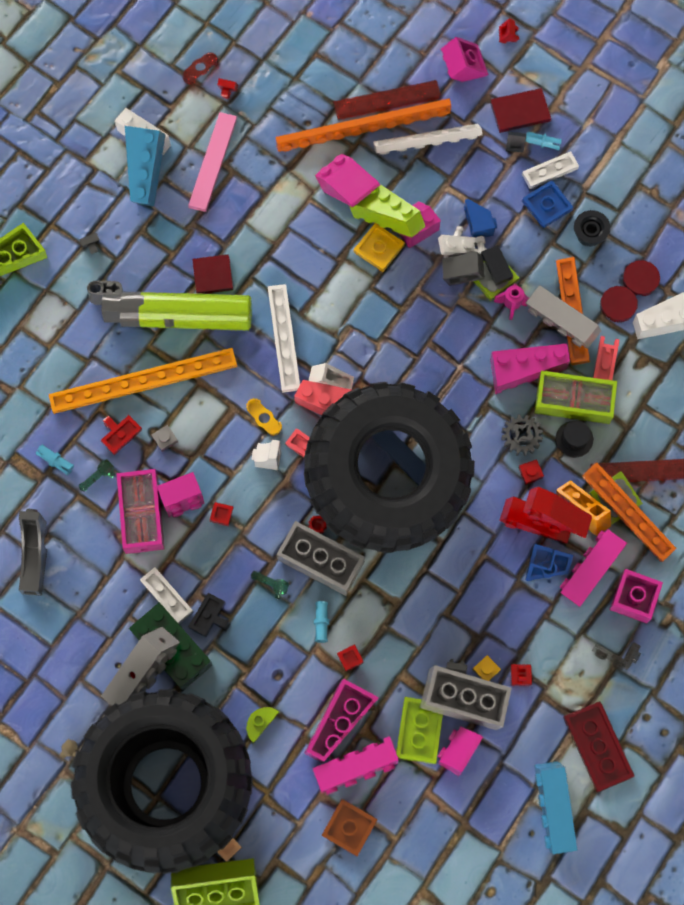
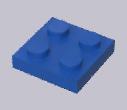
M553 180L522 199L524 205L542 228L552 224L574 208Z

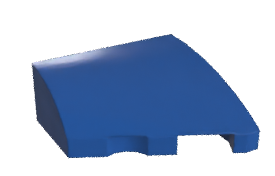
M534 544L525 580L532 581L569 574L574 555Z

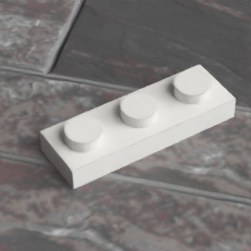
M570 151L523 171L522 176L531 190L578 170L579 165Z
M155 567L140 579L143 585L163 605L178 624L193 613V610Z

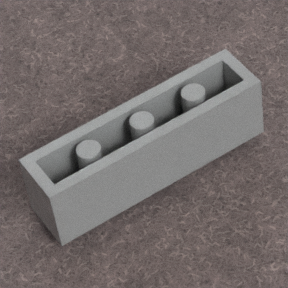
M540 285L526 302L530 314L543 318L542 321L546 325L556 327L558 333L566 337L568 335L578 347L584 346L588 349L601 332L598 324Z

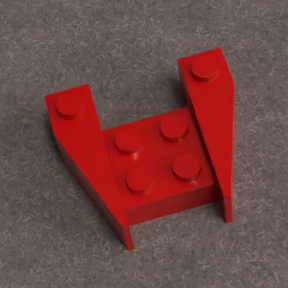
M538 486L530 489L526 501L514 496L506 499L499 521L504 522L505 526L509 528H518L567 544L570 533L583 538L587 537L592 515L557 494Z

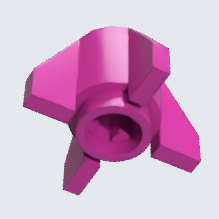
M513 283L505 292L496 295L494 302H504V305L510 309L509 320H513L514 310L520 306H527L526 302L529 297L524 294L521 287L517 286V283Z

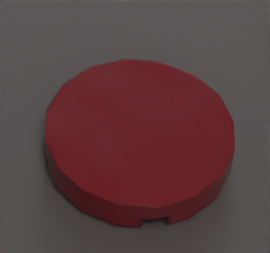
M636 260L630 263L625 268L623 274L624 286L635 295L647 296L652 294L660 282V273L656 266L645 260Z
M624 286L609 288L604 292L600 300L602 314L613 322L628 321L635 314L638 307L635 294Z

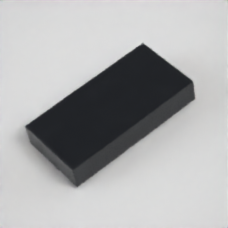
M498 245L481 251V256L495 285L513 279V274Z

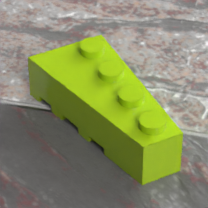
M381 184L354 207L349 206L354 218L365 219L370 224L373 222L377 223L382 228H392L394 232L413 237L426 227L420 210Z
M24 222L0 238V276L48 258L45 249Z

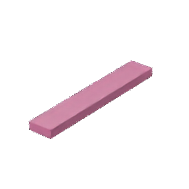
M219 113L188 205L189 208L207 212L237 116Z

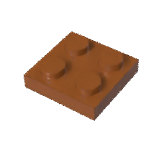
M341 799L321 836L351 854L358 856L378 819Z

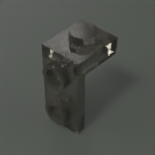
M633 642L624 659L598 644L594 645L592 651L595 652L594 655L599 659H607L613 662L612 665L617 669L627 670L632 662L636 664L641 655L638 651L641 646Z

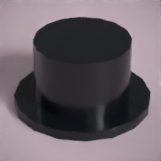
M584 211L578 215L574 222L575 235L579 242L585 246H595L606 240L610 234L611 225L609 219L599 211Z
M569 421L560 426L555 440L557 447L563 454L576 458L582 457L590 451L594 438L592 431L585 423Z

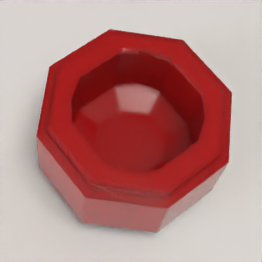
M313 516L309 520L310 529L320 534L327 530V524L321 516Z

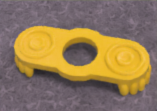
M257 398L250 399L246 404V409L255 419L257 425L262 427L271 436L278 435L282 430L281 422H278L272 412L261 404V400ZM261 414H268L270 420L267 423L260 422L259 416Z

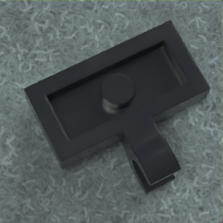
M208 593L188 627L204 637H207L214 624L227 631L230 626L229 621L219 616L226 602Z

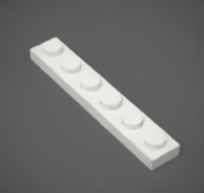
M479 124L373 141L376 153L385 155L394 150L402 152L406 151L407 148L414 147L420 149L429 144L437 146L447 141L455 143L464 138L469 140L476 139L477 136L482 135V128Z
M286 284L268 286L282 393L297 391L300 386Z

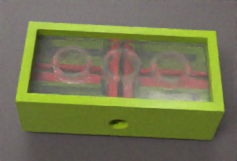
M541 370L538 378L534 414L610 424L614 417L617 381Z

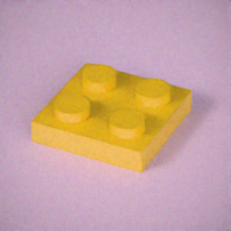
M374 223L354 248L353 253L384 272L405 246V242L380 227L377 223Z

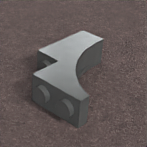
M26 509V511H19L18 518L22 542L19 591L23 595L42 596L47 549L44 546L47 522L38 510Z

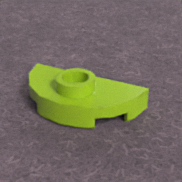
M263 707L250 715L247 720L246 730L253 744L280 713L278 710Z

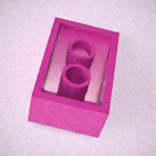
M344 154L335 157L330 164L321 168L315 175L324 193L351 207L357 205L380 186V183L352 158Z

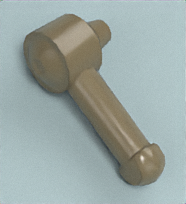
M67 739L61 746L60 756L63 759L67 756L75 757L76 751H79L78 744L74 740Z

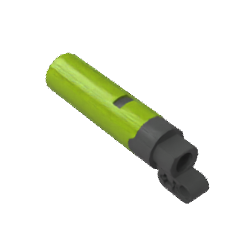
M96 280L90 282L87 286L90 302L95 305H102L101 311L104 322L121 323L122 327L249 331L251 328L252 298L250 295L123 292L121 283L117 281Z

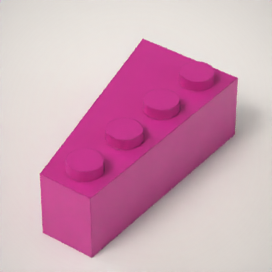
M567 344L492 351L490 362L495 394L509 388H515L526 382L535 381V379L539 378L541 370L556 373L566 370L570 363Z
M609 529L606 532L601 531L595 539L598 543L594 548L591 546L583 555L586 559L582 564L579 562L571 571L574 573L570 580L566 578L560 586L563 589L560 593L579 607L627 545L624 540Z
M342 679L304 754L321 763L324 762L379 697Z
M390 736L383 739L384 743L379 745L378 743H372L363 748L361 752L359 750L344 755L343 759L336 758L314 767L313 772L321 793L326 792V795L337 792V787L345 785L347 788L357 784L356 780L364 777L365 780L375 777L378 771L383 770L386 773L394 770V765L398 764L399 759Z

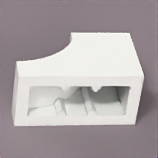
M324 363L312 366L309 381L352 389L354 377Z
M272 440L266 444L258 443L257 449H253L252 453L255 467L278 470L281 457L280 441Z

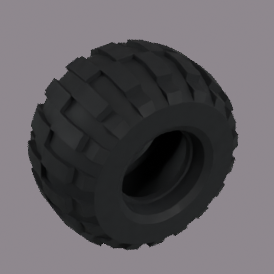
M377 382L361 389L355 388L349 391L338 401L332 403L322 414L313 428L307 443L304 456V480L314 510L327 524L326 526L333 533L343 537L350 542L349 544L359 548L392 553L422 546L437 538L455 522L470 496V485L474 477L475 462L471 459L470 449L472 445L468 433L463 432L458 423L460 421L458 416L452 409L448 410L439 402L440 398L429 391L424 393L415 389V385L402 382L398 385ZM387 430L400 431L415 439L422 448L426 461L425 474L419 486L411 493L397 498L383 497L371 491L363 482L358 469V457L364 443L373 435Z
M160 689L154 693L143 691L130 695L129 700L119 705L115 703L103 712L105 714L104 717L96 725L92 724L83 736L85 741L81 750L76 751L72 765L75 768L74 781H71V796L75 801L76 816L82 829L91 838V842L102 853L126 867L147 873L164 874L180 872L193 866L196 867L210 860L209 858L220 849L223 850L233 839L232 836L239 825L244 821L248 811L247 807L250 795L252 794L253 783L251 761L247 748L239 731L230 719L219 708H215L199 696L192 693L183 694L170 689ZM160 749H175L185 753L195 762L200 773L201 787L197 800L187 812L172 819H157L147 815L138 807L132 794V777L137 765L148 754Z

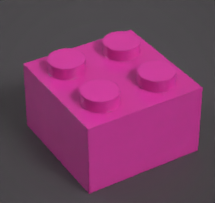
M193 472L156 486L168 517H179L184 511L189 509L196 510L202 504H205Z
M624 569L609 610L647 624L652 619L663 582Z

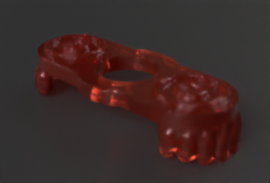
M209 52L200 59L194 60L192 65L185 69L183 73L184 82L188 83V85L195 84V80L199 76L206 74L212 66L215 65L217 67L219 64L217 55ZM198 63H203L206 66L202 71L197 70L195 67Z

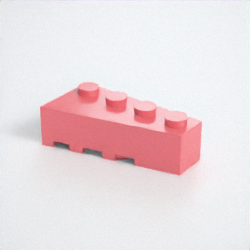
M302 380L294 398L296 404L322 415L332 403L338 401L352 389Z

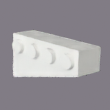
M684 292L636 314L633 326L637 339L684 330Z

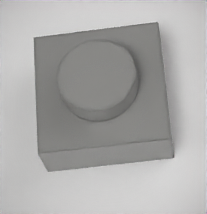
M168 425L152 434V438L162 452L178 443L177 438Z

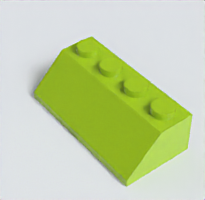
M254 858L193 866L180 872L171 873V891L174 905H260Z

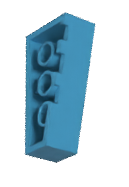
M125 126L130 201L136 204L155 205L166 134L159 130Z
M558 761L534 765L535 780L539 790L538 800L543 812L541 821L547 836H544L546 849H549L552 854L578 851L565 767Z

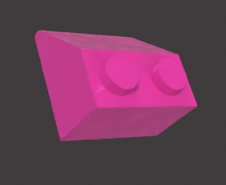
M455 37L441 48L443 60L446 62L448 75L451 79L465 82L488 75L478 44Z
M420 201L412 206L420 210L426 227L413 237L398 233L409 249L440 229L441 220L430 206Z
M461 726L458 731L454 729L448 738L451 741L448 748L443 746L437 756L440 758L438 764L455 775L460 776L483 736Z

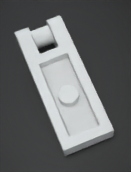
M441 235L438 238L441 255H463L470 251L478 252L481 255V251L487 249L484 246L486 243L484 236Z

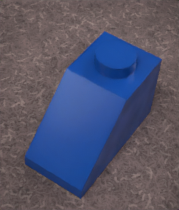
M465 199L464 211L471 237L494 236L497 221L496 218L492 217L491 211L470 199Z

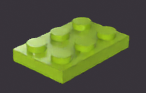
M404 697L396 751L398 759L436 765L443 715L421 709L422 699Z

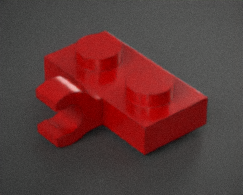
M130 415L118 425L110 416H107L103 422L111 431L101 439V442L115 455L139 434L142 428Z

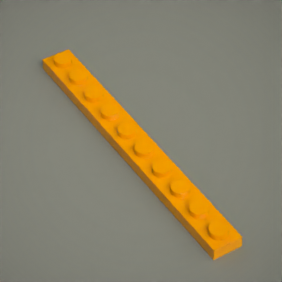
M228 348L48 395L52 412L56 414L236 368L237 363L233 348Z

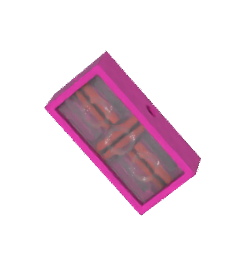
M156 469L116 473L124 552L132 554L165 550L160 494L156 487L159 485Z

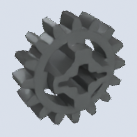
M518 414L516 420L514 417H511L510 422H505L504 426L506 428H502L501 433L504 435H502L501 440H506L504 447L510 446V453L515 450L517 456L520 452H523V455L526 456L527 451L533 454L534 448H539V443L543 440V437L540 436L543 434V430H538L540 423L534 424L535 418L528 420V415L521 418V415ZM526 431L525 436L523 435L519 438V435Z

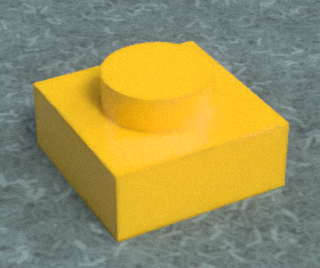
M488 655L472 669L481 679L490 681L501 671Z

